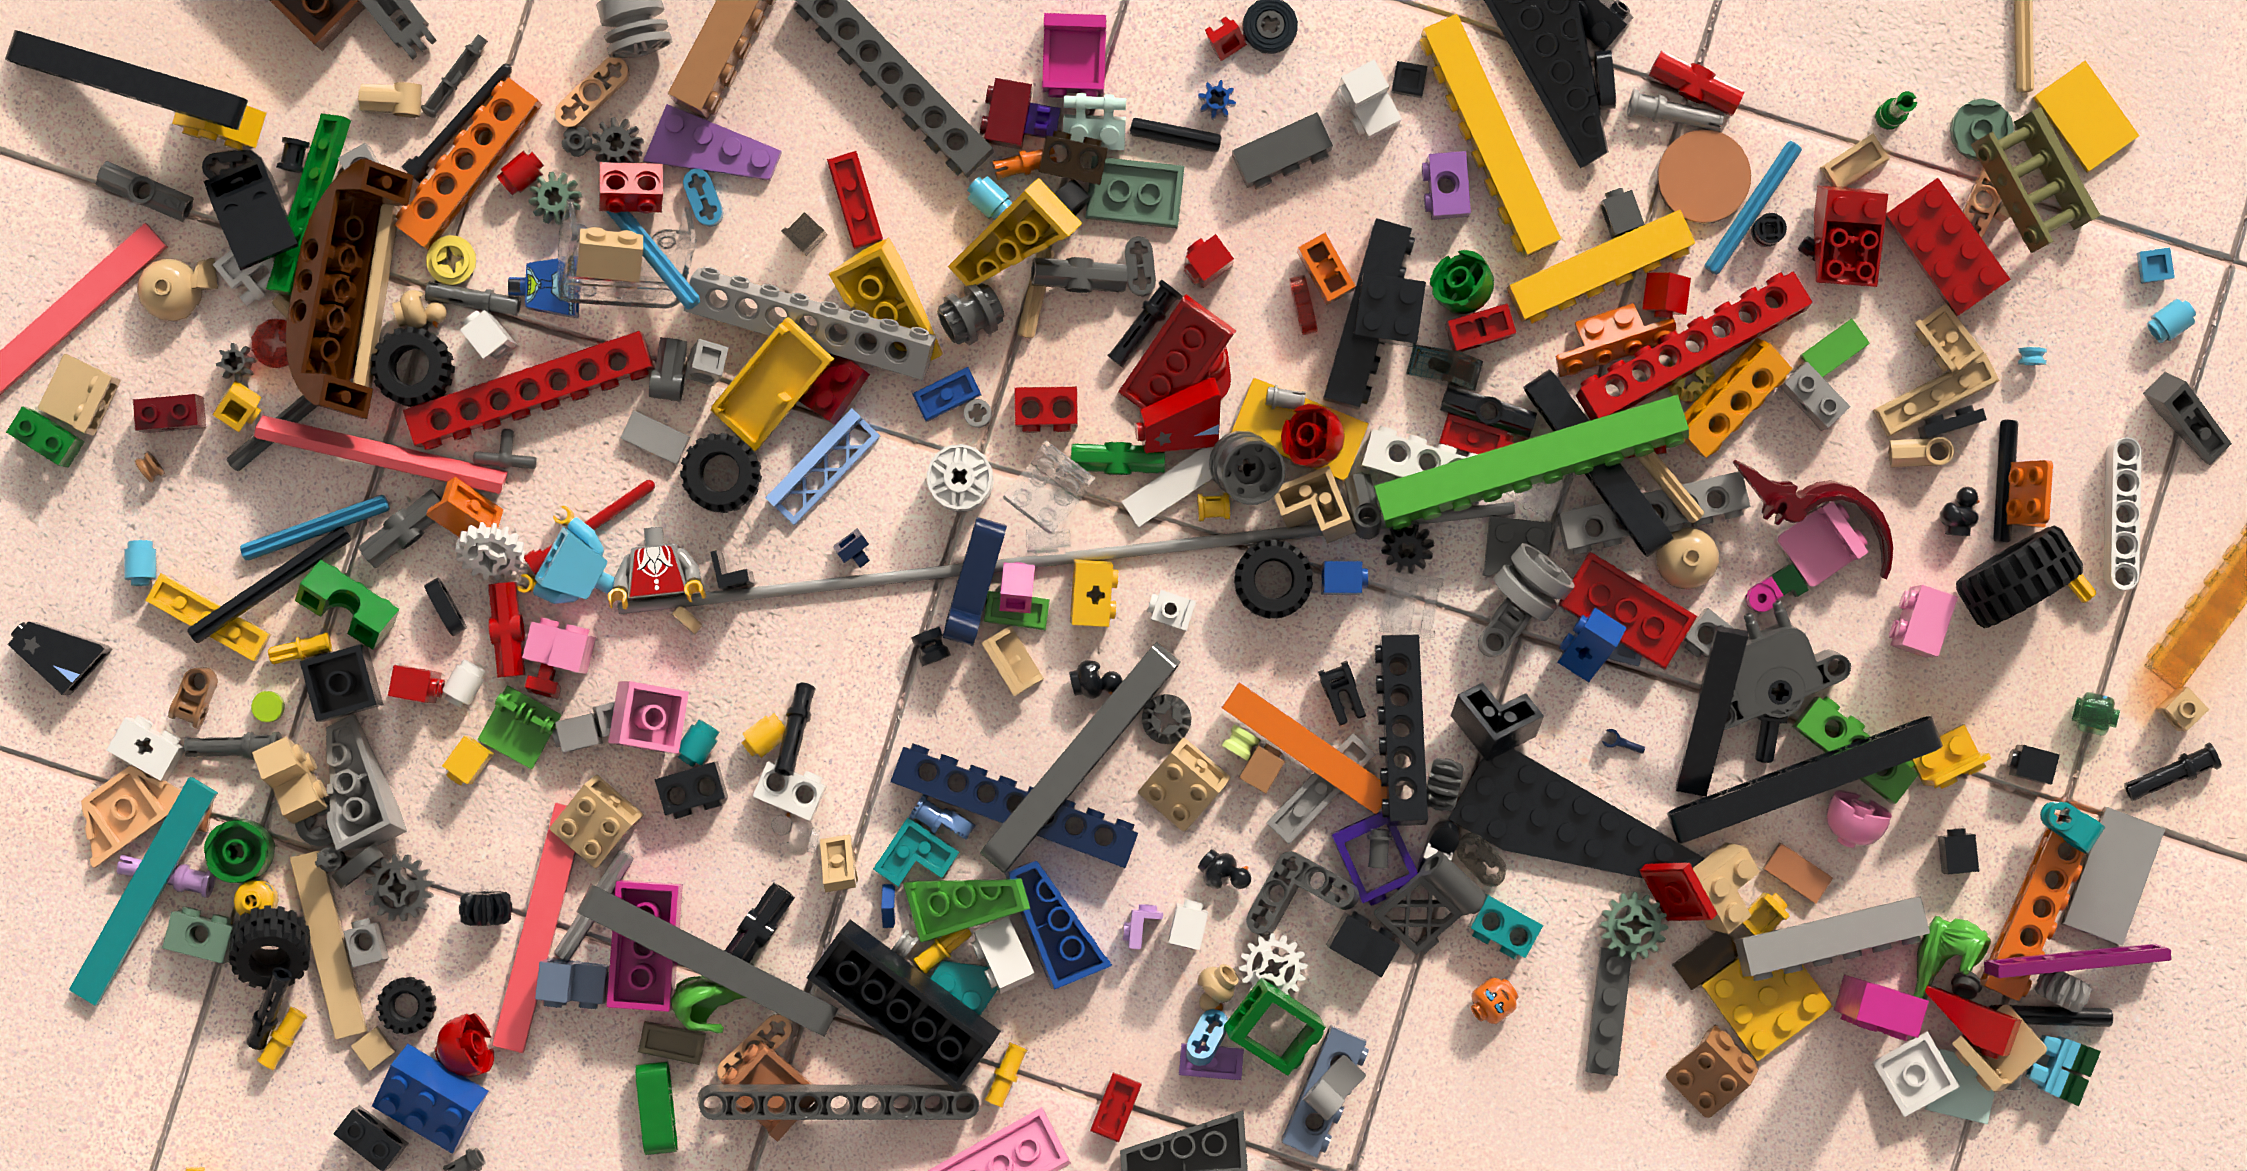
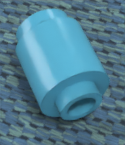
M988 176L983 180L980 177L976 178L967 189L970 193L967 199L988 219L993 218L995 220L1012 203L1009 200L1010 196Z
M2175 299L2152 315V320L2147 323V327L2158 342L2171 341L2195 324L2193 317L2196 316V312L2188 301L2182 302L2179 299Z
M133 540L127 542V549H124V579L131 580V586H149L150 580L157 579L156 549L153 548V541Z

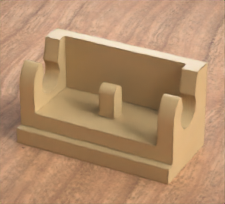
M1012 626L1003 629L981 643L1014 696L1044 679Z

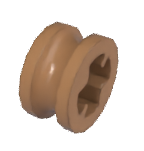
M147 451L144 453L145 457L143 459L137 458L135 463L144 477L152 483L155 481L156 475L162 476L165 472L157 459Z

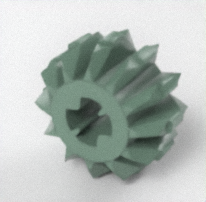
M549 172L548 182L541 176L537 178L538 182L542 185L540 189L535 186L530 187V191L538 195V197H532L528 201L530 205H538L533 213L537 217L544 214L543 222L549 224L554 216L556 224L562 225V215L572 220L574 216L569 210L571 208L574 210L581 209V206L573 202V200L582 198V193L580 191H573L578 183L575 180L567 183V174L562 173L557 180L555 173ZM556 191H558L562 200L560 203L555 201V205H553V202L549 200V196L552 193L556 195Z

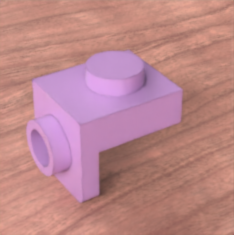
M1139 904L1138 910L1132 909L1131 922H1125L1123 941H1129V948L1141 949L1144 918L1163 919V912L1157 911L1156 905Z

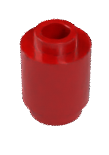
M523 150L501 168L502 172L497 175V178L513 196L518 191L520 193L523 192L539 176H543L540 169L544 165L533 151L527 155Z

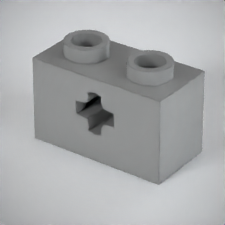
M1808 362L1800 365L1779 386L1821 431L1828 429L1851 407Z

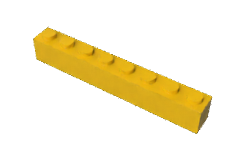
M1454 14L1424 28L1421 33L1423 38L1419 39L1421 48L1425 56L1431 55L1435 66L1432 67L1433 74L1438 84L1444 83L1448 95H1445L1446 102L1451 112L1457 111L1461 123L1458 124L1461 135L1465 141L1468 139L1471 141L1474 151L1471 152L1473 161L1478 169L1483 167L1487 176L1484 184L1491 197L1496 196L1501 206L1497 208V212L1504 225L1509 224L1513 232L1510 240L1517 253L1522 252L1524 258L1557 244L1561 240L1558 230L1458 14Z

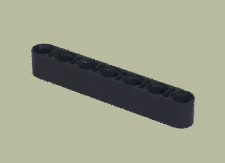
M1550 369L1523 386L1528 398L1553 432L1589 421ZM1605 463L1594 466L1592 471L1585 474L1646 557L1674 540L1666 524L1621 463L1612 466H1606Z

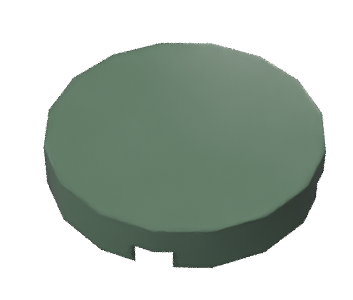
M1983 98L1971 100L1959 108L1952 118L1950 134L1952 143L1960 154L1968 159L1979 161L1971 146L1972 143L1991 132H1994L1998 140L2014 132L2012 117L2008 111L2006 112L2001 107L2002 105L1996 101Z

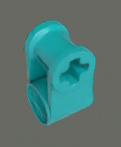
M2067 802L2046 803L2040 812V819L2047 828L2062 837L2072 847L2085 854H2089L2105 829V826ZM2056 810H2061L2059 815L2063 817L2062 821H2056L2058 818L2054 814Z

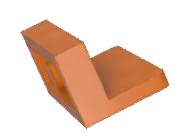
M454 477L447 482L442 500L430 507L426 515L460 538L461 531L467 532L470 525L478 529L480 522H483L486 527H491L493 523H497L498 529L504 509Z

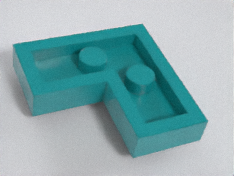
M908 817L873 870L898 887L916 861L943 878L960 852Z

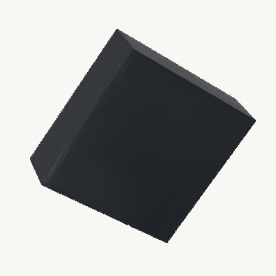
M1397 61L1391 93L1422 98L1428 66Z

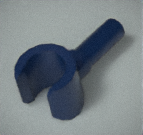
M1614 729L1606 730L1617 736L1614 744L1602 741L1606 747L1614 748L1619 746L1641 754L1644 753L1645 746L1620 737V734Z

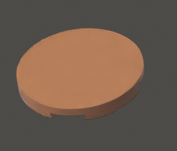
M1695 130L1680 136L1665 150L1658 167L1657 185L1664 203L1672 212L1681 210L1685 220L1698 223H1713L1730 216L1744 202L1751 185V167L1742 147L1728 135L1714 130Z

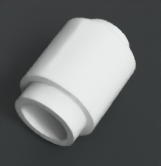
M463 659L460 665H456L442 689L447 694L445 700L460 708L463 703L470 705L484 681L482 676L485 670Z

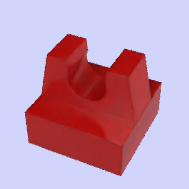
M1226 16L1221 19L1223 26L1213 31L1211 27L1205 29L1211 46L1220 61H1223L1247 45L1237 23L1233 19L1229 20Z
M541 663L537 677L527 676L525 684L527 692L558 700L561 686L558 682L554 681L556 669L553 666Z

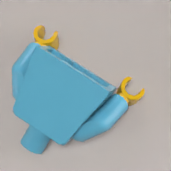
M560 506L567 511V518L560 521L559 518L553 515V519L562 526L568 525V529L562 527L536 576L529 573L520 575L526 577L530 584L528 588L518 585V591L523 593L533 591L535 596L553 604L575 602L579 598L588 599L594 588L608 594L613 588L615 577L604 572L608 561L603 557L604 547L591 527L578 517L574 518V513L570 508Z

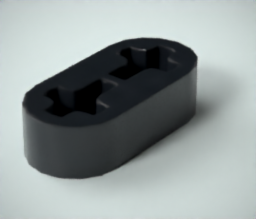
M1611 50L1594 52V73L1600 110L1615 109L1616 90Z
M251 150L212 153L205 157L202 162V170L204 175L210 179L217 176L215 172L210 170V167L215 166L216 160L223 165H230V168L220 170L219 174L236 168V164L246 163L247 157L250 160L260 158V156Z
M440 578L425 584L424 588L449 633L455 636L467 629L463 617Z

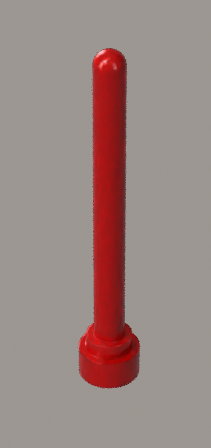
M652 480L644 481L584 523L593 530H596L655 489V483ZM552 545L543 551L541 548L537 551L533 549L524 555L525 561L535 575L542 566Z

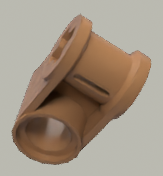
M207 667L188 670L184 674L178 692L170 705L168 717L171 719L177 717L192 723L194 728L199 729L207 716L210 701L217 687L218 679L215 672ZM198 673H201L206 679V685L202 690H199L194 684V678Z

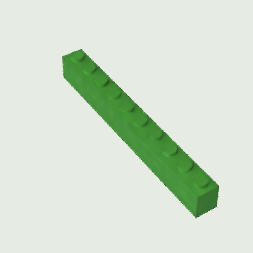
M1674 395L1375 485L1374 488L1386 528L1402 529L1411 525L1413 520L1420 518L1432 520L1440 517L1443 511L1450 509L1462 511L1470 508L1473 502L1483 499L1484 502H1492L1500 499L1503 493L1513 490L1515 493H1522L1532 489L1533 484L1543 481L1545 484L1556 483L1563 479V475L1574 472L1575 475H1582L1592 471L1594 466L1605 463L1606 466H1612L1621 463L1624 457L1636 454V457L1649 455L1654 452V448L1666 445L1667 448L1679 446L1685 442L1684 439L1689 438V427L1679 397Z

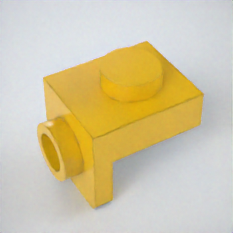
M1763 892L1747 908L1751 917L1742 924L1753 935L1770 932L1782 920H1787L1790 917L1785 911L1788 905L1776 893L1771 896Z

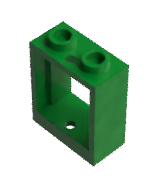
M1263 978L1259 979L1224 1024V1028L1232 1041L1289 1076L1293 1069H1297L1302 1064L1305 1054L1312 1045L1317 1044L1321 1040L1326 1028L1317 1013ZM1272 1003L1306 1024L1281 1057L1247 1036Z

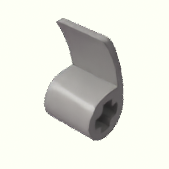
M1342 1055L1312 1086L1303 1100L1327 1121L1339 1110L1345 1102V1098L1366 1077V1074L1347 1056Z

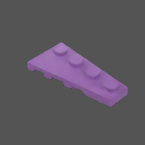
M666 104L643 162L678 168L702 169L706 172H718L771 181L782 151Z

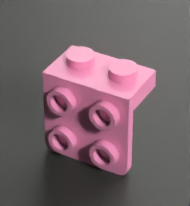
M1834 501L1826 502L1807 515L1803 521L1797 522L1778 536V543L1803 579L1811 587L1817 586L1851 561L1857 560L1868 553L1865 547L1868 544L1867 540L1858 529H1852L1847 522L1850 517L1840 503L1835 504Z

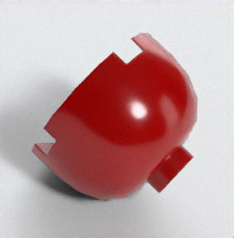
M1305 404L1297 407L1293 411L1297 413L1293 415L1291 420L1287 419L1283 425L1281 442L1284 453L1289 455L1292 459L1291 461L1297 465L1312 468L1328 465L1339 456L1343 449L1345 440L1343 425L1338 416L1325 407L1314 404Z
M473 1013L470 1015H460L443 1025L438 1033L435 1055L437 1060L447 1070L464 1077H473L490 1071L494 1062V1048L488 1049L484 1037L491 1038V1035L484 1021L477 1014Z

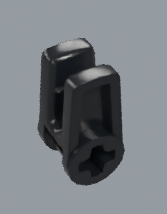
M1347 661L1342 662L1340 667L1326 672L1324 670L1318 671L1322 687L1327 698H1329L1339 726L1345 725L1348 722L1344 711L1345 707L1342 706L1339 698L1341 691H1346L1352 706L1350 709L1354 711L1355 716L1358 719L1366 717L1356 689L1355 679ZM1343 676V678L1331 682L1332 680Z

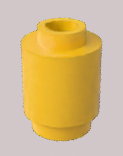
M775 713L769 717L765 715L742 733L745 740L741 743L752 757L758 754L762 758L782 743L786 727Z

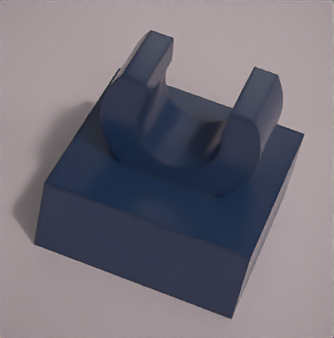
M858 528L833 546L844 563L853 558L861 568L870 561L862 550L869 543Z

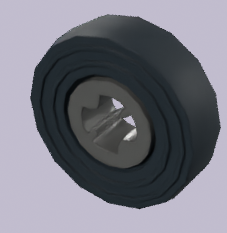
M1258 0L1248 8L1243 18V33L1246 41L1252 48L1262 53L1275 54L1284 51L1293 43L1297 35L1298 20L1295 11L1288 3L1282 0ZM1269 18L1271 22L1275 20L1278 22L1279 25H1276L1275 29L1277 31L1275 33L1262 29V26H1265V19Z

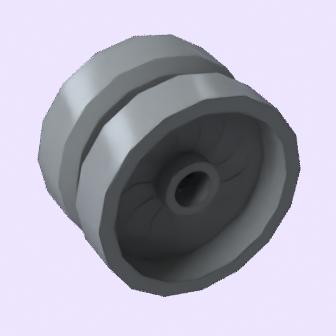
M1522 543L1511 556L1514 566L1503 565L1495 575L1494 581L1498 588L1518 607L1541 621H1547L1557 608L1554 599L1564 600L1575 585L1567 573L1548 556L1536 548Z

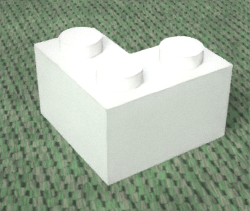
M1375 59L1341 76L1338 85L1339 91L1336 92L1343 108L1349 107L1354 116L1351 119V123L1358 136L1364 135L1367 141L1397 126L1402 120L1387 92L1389 85Z

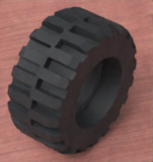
M2053 525L2008 547L1966 573L1956 582V590L1976 624L1983 628H1989L2025 611L2027 608L2039 603L2068 585L2083 573V563L2064 531Z

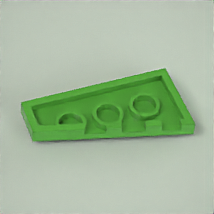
M1022 878L908 881L903 883L920 943L1030 909Z

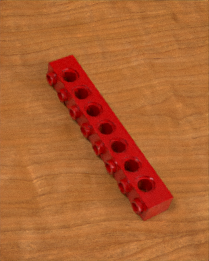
M1792 271L1785 276L1782 272L1774 275L1766 281L1767 286L1760 290H1757L1756 287L1750 288L1739 296L1741 298L1740 301L1732 305L1729 301L1721 304L1713 310L1714 315L1704 319L1703 316H1700L1686 325L1688 329L1680 334L1676 330L1672 331L1660 339V345L1654 348L1647 345L1633 354L1635 358L1625 363L1622 359L1607 368L1609 373L1599 378L1594 374L1580 383L1581 388L1577 392L1576 397L1590 421L1635 406L1807 311L1813 302L1795 272ZM1765 298H1774L1778 302L1779 308L1769 307L1766 304ZM1739 312L1750 314L1752 323L1743 322L1739 317ZM1719 326L1723 328L1726 337H1717L1713 333L1712 327ZM1686 341L1696 342L1699 346V352L1688 350ZM1666 355L1670 357L1673 366H1663L1659 361V356ZM1641 370L1644 372L1646 381H1637L1633 377L1632 371ZM1609 384L1615 385L1619 389L1620 395H1609L1605 386Z
M637 331L404 409L403 413L414 446L424 447V450H431L442 446L441 440L453 437L454 441L471 436V430L483 427L484 431L501 426V420L510 417L513 418V421L531 416V410L542 407L543 411L554 409L561 405L560 400L571 397L572 401H577L590 396V390L601 387L602 391H607L620 386V380L629 377L631 381L646 378L649 376L648 371L655 369L644 334L641 331ZM616 355H624L626 357V366L619 371L613 370L611 366L612 359ZM593 364L596 366L597 374L592 380L586 381L582 377V370L585 366ZM559 374H564L567 377V385L564 389L557 391L553 388V379ZM529 384H535L538 389L537 396L532 400H525L523 397L524 388ZM499 394H505L508 398V404L503 410H496L493 404L495 397ZM470 404H476L478 407V415L473 420H467L464 416V410ZM440 414H446L449 418L448 426L443 430H437L435 427V419Z

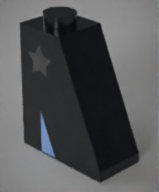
M32 621L19 624L11 633L13 638L7 644L61 695H71L113 650L109 645Z

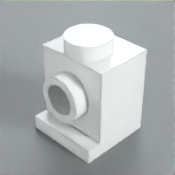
M1160 590L1159 595L1152 594L1147 611L1153 613L1151 620L1187 631L1196 601ZM1168 603L1176 605L1177 611L1175 614H1166L1164 608Z

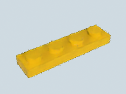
M160 573L145 600L190 626L220 607L215 602ZM239 616L209 637L256 662L271 634Z

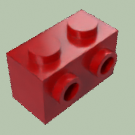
M1216 234L1205 242L1200 238L1187 248L1184 272L1194 285L1199 282L1204 288L1233 266L1234 258Z

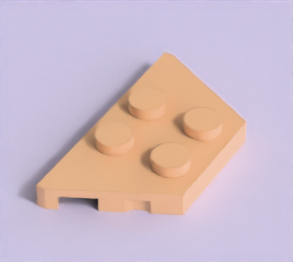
M130 765L83 798L81 805L83 816L86 818V838L90 839L91 866L93 868L98 867L164 820L180 794L181 789L166 781H160L137 767Z

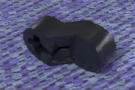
M1445 820L1439 821L1433 826L1419 858L1418 873L1425 861L1434 853H1437L1438 850L1443 852L1452 861L1459 843V830L1454 823Z

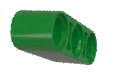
M658 1062L636 1065V1085L645 1155L677 1152L678 1141L669 1063Z

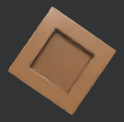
M1267 743L1264 748L1257 745L1238 778L1266 794L1285 763L1284 760L1280 759L1282 752Z

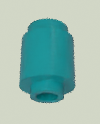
M698 719L695 725L691 724L682 738L678 758L691 767H694L696 763L703 765L718 742L716 737L720 732L701 719Z

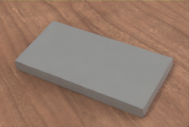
M2104 806L2099 822L2105 826V829L2089 854L2086 855L2081 874L2076 882L2062 924L2123 946L2165 828Z

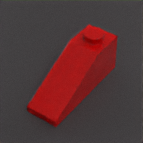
M1926 986L1925 993L1973 1045L1981 1047V1054L1994 1059H1998L1999 1055H2010L2022 1020L1936 986Z

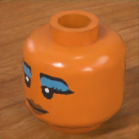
M1492 977L1476 988L1471 995L1473 1002L1471 1010L1481 1022L1486 1020L1491 1024H1498L1517 1008L1516 1000L1518 999V994L1506 979L1500 980Z

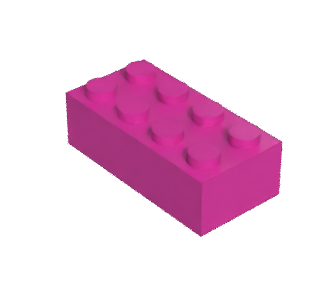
M630 880L616 881L615 896L680 928L683 884ZM612 930L606 1007L670 1012L673 1010L671 999L675 994L677 963Z
M1844 974L1834 1011L1842 1014L1841 1020L1874 1032L1879 1031L1888 1036L1907 1041L1909 1036L1919 1037L1929 1001Z

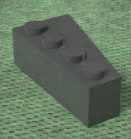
M1244 1110L1120 1150L1121 1171H1248Z

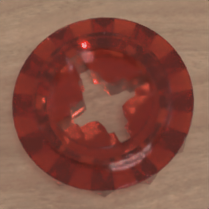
M267 319V321L257 326L251 337V351L257 360L267 367L282 368L289 365L286 347H277L275 352H272V346L264 342L265 339H274L278 333L279 340L286 344V320Z

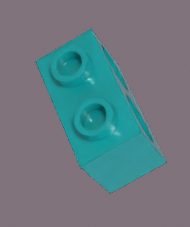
M1485 894V901L1481 910L1474 914L1468 925L1469 928L1474 930L1472 936L1487 945L1490 940L1502 945L1499 951L1516 960L1518 955L1526 958L1544 925ZM1493 912L1498 916V925L1492 930H1487L1482 925V919L1485 914ZM1515 928H1523L1526 933L1525 941L1520 945H1514L1510 941V933Z

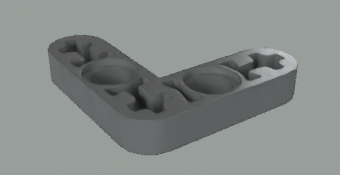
M1287 851L1277 859L1248 912L1246 923L1248 928L1255 934L1268 936L1270 933H1273L1299 887L1342 910L1351 909L1357 904L1359 891L1351 882L1296 852ZM1288 861H1295V864L1298 866L1296 871H1289V868L1286 867ZM1317 872H1322L1325 876L1323 886L1319 889L1312 888L1310 884L1311 877ZM1281 875L1286 879L1290 880L1291 882L1290 884H1287L1286 882L1278 879V877ZM1281 885L1284 889V896L1280 901L1273 902L1270 898V891L1273 887ZM1332 886L1343 891L1346 890L1350 895L1349 898L1340 901L1341 897L1330 891ZM1264 903L1276 908L1275 912L1263 907ZM1258 916H1265V919L1268 921L1266 926H1259V923L1256 921Z

